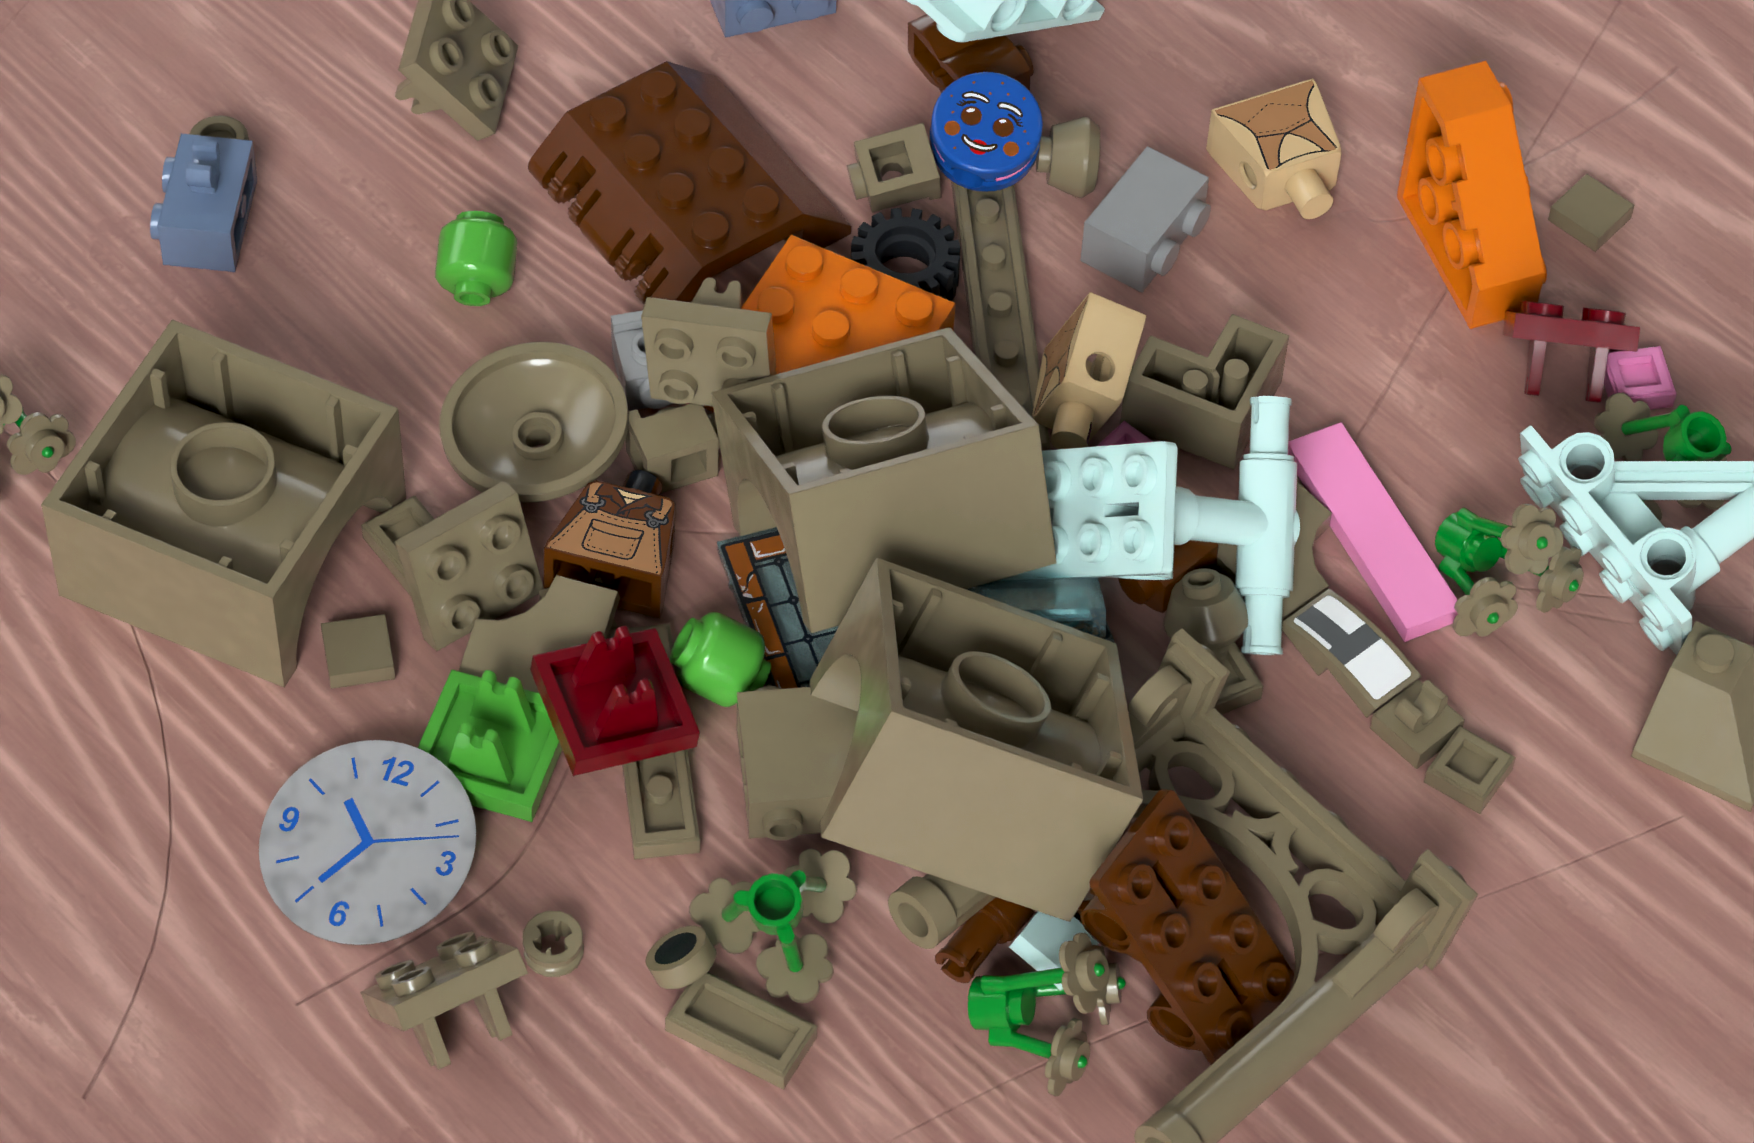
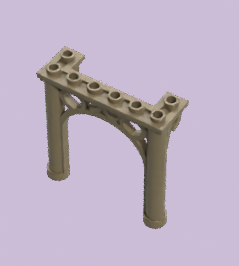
M1182 628L1173 634L1158 672L1147 680L1128 705L1138 771L1140 773L1145 768L1150 770L1148 780L1150 790L1142 789L1143 801L1133 818L1139 817L1159 790L1168 789L1175 791L1167 771L1173 767L1184 766L1191 768L1199 773L1202 779L1209 782L1215 792V797L1211 799L1199 800L1180 795L1177 796L1202 834L1242 861L1269 890L1277 902L1291 933L1295 956V971L1292 988L1287 998L1164 1107L1139 1126L1134 1135L1135 1143H1218L1416 967L1421 970L1425 965L1433 970L1440 964L1478 896V893L1466 883L1463 876L1456 869L1445 865L1429 849L1419 856L1408 879L1405 881L1386 858L1376 855L1355 836L1341 817L1324 808L1300 786L1298 780L1291 772L1279 767L1252 743L1248 734L1241 727L1231 724L1214 707L1230 671L1220 663L1218 657L1211 649L1199 644ZM1231 799H1233L1252 817L1245 816L1236 809L1231 818L1223 813L1226 811ZM1291 853L1312 871L1304 875L1300 885L1294 879L1299 866L1292 859ZM926 874L924 877L916 876L910 878L889 896L888 907L895 924L912 943L921 948L932 949L992 901L995 896ZM1314 894H1325L1334 897L1352 913L1357 926L1352 929H1339L1314 920L1308 897ZM1318 950L1336 955L1348 954L1317 982L1314 981L1318 965Z

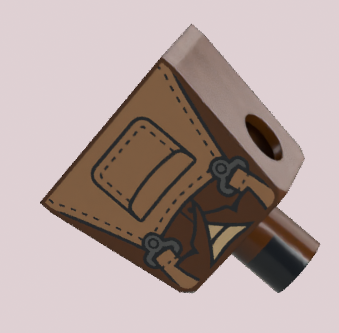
M635 470L626 476L623 486L597 480L588 483L546 542L544 547V589L551 586L556 575L618 591L620 596L618 609L660 619L664 607L674 548L676 504L670 498L660 496L662 491L660 480L647 471ZM601 577L603 583L597 582L595 579Z

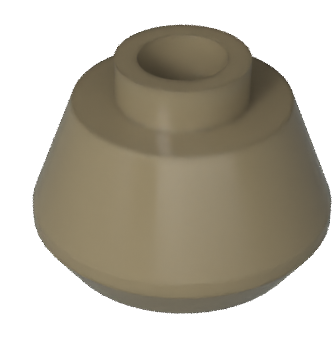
M1080 117L1052 125L1049 137L1041 136L1039 153L1036 159V172L1046 173L1048 185L1076 198H1083L1093 192L1099 168L1100 127L1089 117Z
M1196 569L1187 573L1182 580L1174 585L1164 617V629L1170 638L1182 628L1199 644L1211 650H1216L1234 643L1248 627L1245 600L1229 577L1219 574L1213 569Z

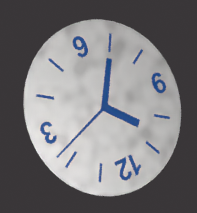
M366 740L341 745L323 752L300 767L288 778L272 800L265 815L259 839V860L263 880L273 901L282 913L301 929L316 937L350 945H369L394 940L426 925L442 912L457 895L469 873L474 858L476 846L475 816L472 804L461 782L447 766L431 754L408 744L385 740Z

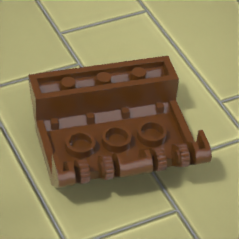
M668 61L567 111L528 163L529 172L548 191V194L558 204L562 202L564 204L566 201L570 202L572 198H576L571 203V207L568 208L569 212L567 214L570 220L580 228L582 234L607 263L615 268L614 271L621 279L631 281L634 278L637 279L638 276L646 271L643 274V278L638 281L639 284L635 286L637 289L634 291L643 304H645L647 297L691 303L706 278H711L783 239L787 241L790 235L826 248L851 234L852 226L715 75Z

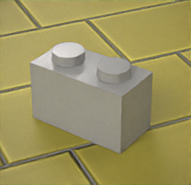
M1147 146L1084 222L1080 261L1142 293L1157 274L1165 276L1170 271L1177 259L1180 245L1187 236L1196 237L1205 226L1211 211V206L1206 203L1209 177Z

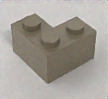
M1234 314L1230 316L1208 357L1150 335L1131 369L1123 397L1120 424L1125 421L1144 435L1160 441L1173 442L1177 445V448L1234 470L1250 441V398L1275 395L1282 382L1289 336Z

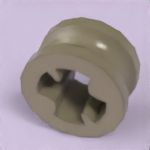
M546 911L537 914L528 921L523 931L524 957L527 965L535 973L545 977H560L571 973L579 966L584 952L583 932L579 923L571 915L561 911ZM555 934V941H559L561 936L566 937L564 939L565 951L552 955L551 948L549 947L546 953L540 952L542 950L541 938Z

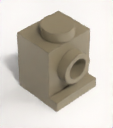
M924 123L854 142L857 163L847 165L849 179L856 200L867 197L872 213L929 197V200L941 198L940 176ZM889 171H898L903 175L885 181L882 180L883 175Z
M697 404L668 407L660 410L655 415L642 419L637 409L628 412L629 427L626 437V452L635 470L647 471L660 480L662 484L661 493L718 476V450H720V443L714 412L706 414L703 406Z

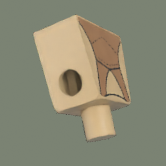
M1313 78L1211 110L1206 149L1257 208L1269 210L1293 202L1304 219L1317 218L1331 208L1333 197L1329 190L1337 182L1341 146L1319 88Z
M1089 292L1044 348L1032 417L1036 423L1052 429L1050 440L1055 448L1088 447V442L1120 406L1145 324V314ZM1097 354L1093 362L1087 360L1090 355Z

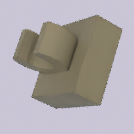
M1417 679L1373 714L1370 729L1414 768L1418 769L1443 749L1459 726L1463 727L1465 719L1447 704L1448 696L1432 682L1426 680L1422 683Z

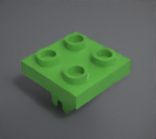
M451 669L418 748L440 760L453 772L464 787L472 806L533 822L562 751L540 694L523 689L521 681L516 677H510L507 684L498 682L496 674L490 670H485L482 677Z

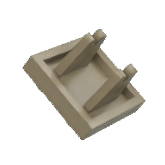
M418 0L398 69L407 79L398 85L395 97L398 100L415 98L411 107V111L414 114H423L442 109L477 141L484 139L496 132L518 45L469 0Z
M706 278L691 303L651 297L646 298L641 319L650 396L652 399L667 400L676 404L690 403L713 407L711 392L777 374L772 313L741 309V284L738 281H731L724 293H717L716 280L714 278Z
M505 481L395 541L423 638L436 651L471 633L475 619L494 620L538 595L539 590L543 589L518 493Z
M474 932L463 933L439 944L436 947L439 956L415 966L413 960H407L383 969L375 975L378 984L360 993L370 1017L402 1031L413 1028L431 1067L435 1065L439 1070L451 1064L435 1020L436 1016L474 999L492 1038L497 1037L501 1041L512 1035L496 988L528 974L518 948L484 936L476 938Z

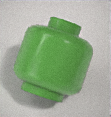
M466 211L458 214L456 220H452L441 229L435 267L436 280L443 289L454 294V299L461 304L468 306H484L489 304L492 297L501 296L509 291L514 281L518 244L515 234L504 225L503 219L496 214L484 211Z
M710 612L700 620L693 617L689 619L680 631L670 655V663L676 666V677L680 686L723 707H731L737 703V692H748L762 688L771 669V663L764 660L765 640L763 635L718 612Z

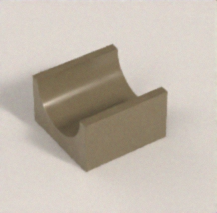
M172 319L41 504L59 596L285 688L297 669L296 656L299 631L310 592L337 536L361 506L383 513L406 500L399 410L397 407Z
M950 327L711 392L733 526L741 537L777 527L792 570L803 622L811 633L841 624L876 557L963 589H969L1057 563L1039 426Z
M876 557L810 679L812 696L858 711L855 730L844 768L828 807L820 820L821 838L1070 922L1091 888L1089 884L1091 877L1115 848L1143 801L1117 644Z

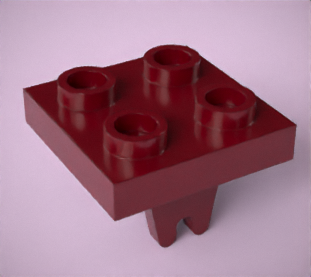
M1522 301L1520 312L1505 311L1503 335L1529 340L1524 394L1539 396L1547 342L1591 347L1585 400L1601 403L1609 349L1638 351L1640 327L1625 324V312L1583 307L1581 319L1563 317V305Z
M621 626L616 629L614 637L605 639L603 632L597 631L591 635L586 644L533 655L530 671L573 776L697 747L700 731L656 628L630 633L627 626Z

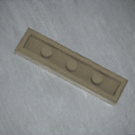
M670 624L628 628L630 633L656 628L670 660L673 648ZM610 629L608 638L614 637L616 629ZM671 664L676 674V666ZM687 749L623 764L622 769L634 860L700 853V837Z

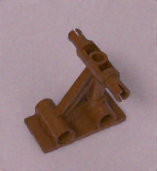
M1168 789L1159 790L1091 877L1089 882L1091 888L1074 917L1083 924L1085 930L1101 945L1112 951L1125 953L1143 964L1161 991L1147 1010V1019L1153 1029L1166 1041L1177 1047L1202 1051L1210 1065H1212L1287 998L1292 988L1294 972L1175 791ZM995 897L959 927L944 948H941L935 955L936 963L943 965L941 970L951 979L960 983H969L975 976L976 970L997 943L1004 944L1007 941H1012L1036 910Z

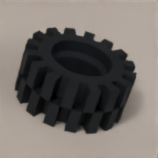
M893 208L891 209L890 219L886 220L883 214L879 212L872 216L871 226L866 222L859 226L858 237L853 236L851 243V260L949 301H953L956 296V288L959 282L960 243L959 239L954 240V230L949 224L940 229V217L932 214L927 221L922 220V210L912 208L911 217H902V209ZM909 257L923 262L928 267L915 273H898L886 268L883 263L893 258Z

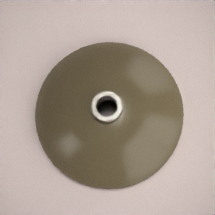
M554 342L517 344L483 357L456 380L442 406L439 424L440 437L448 462L454 471L473 488L483 493L505 481L518 493L520 502L546 501L563 497L585 487L611 466L619 455L627 437L629 427L628 405L624 389L614 372L604 362L589 352L577 347ZM539 444H546L542 447L533 448L534 446Z

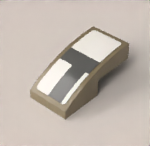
M1331 589L1323 592L1282 622V631L1315 673L1319 676L1326 670H1329L1366 718L1421 677L1420 673L1404 654L1374 623Z

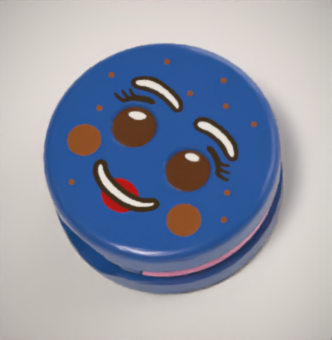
M977 72L955 80L938 97L932 113L929 142L936 165L952 182L974 191H997L1016 184L1028 174L1037 159L1043 130L1041 110L1032 93L1019 81L1007 75L994 72Z

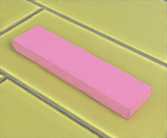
M1342 422L1289 441L1288 455L1294 456L1299 479L1307 491L1332 513L1330 527L1403 641H1409L1453 624L1455 617L1458 615L1454 609L1457 598Z

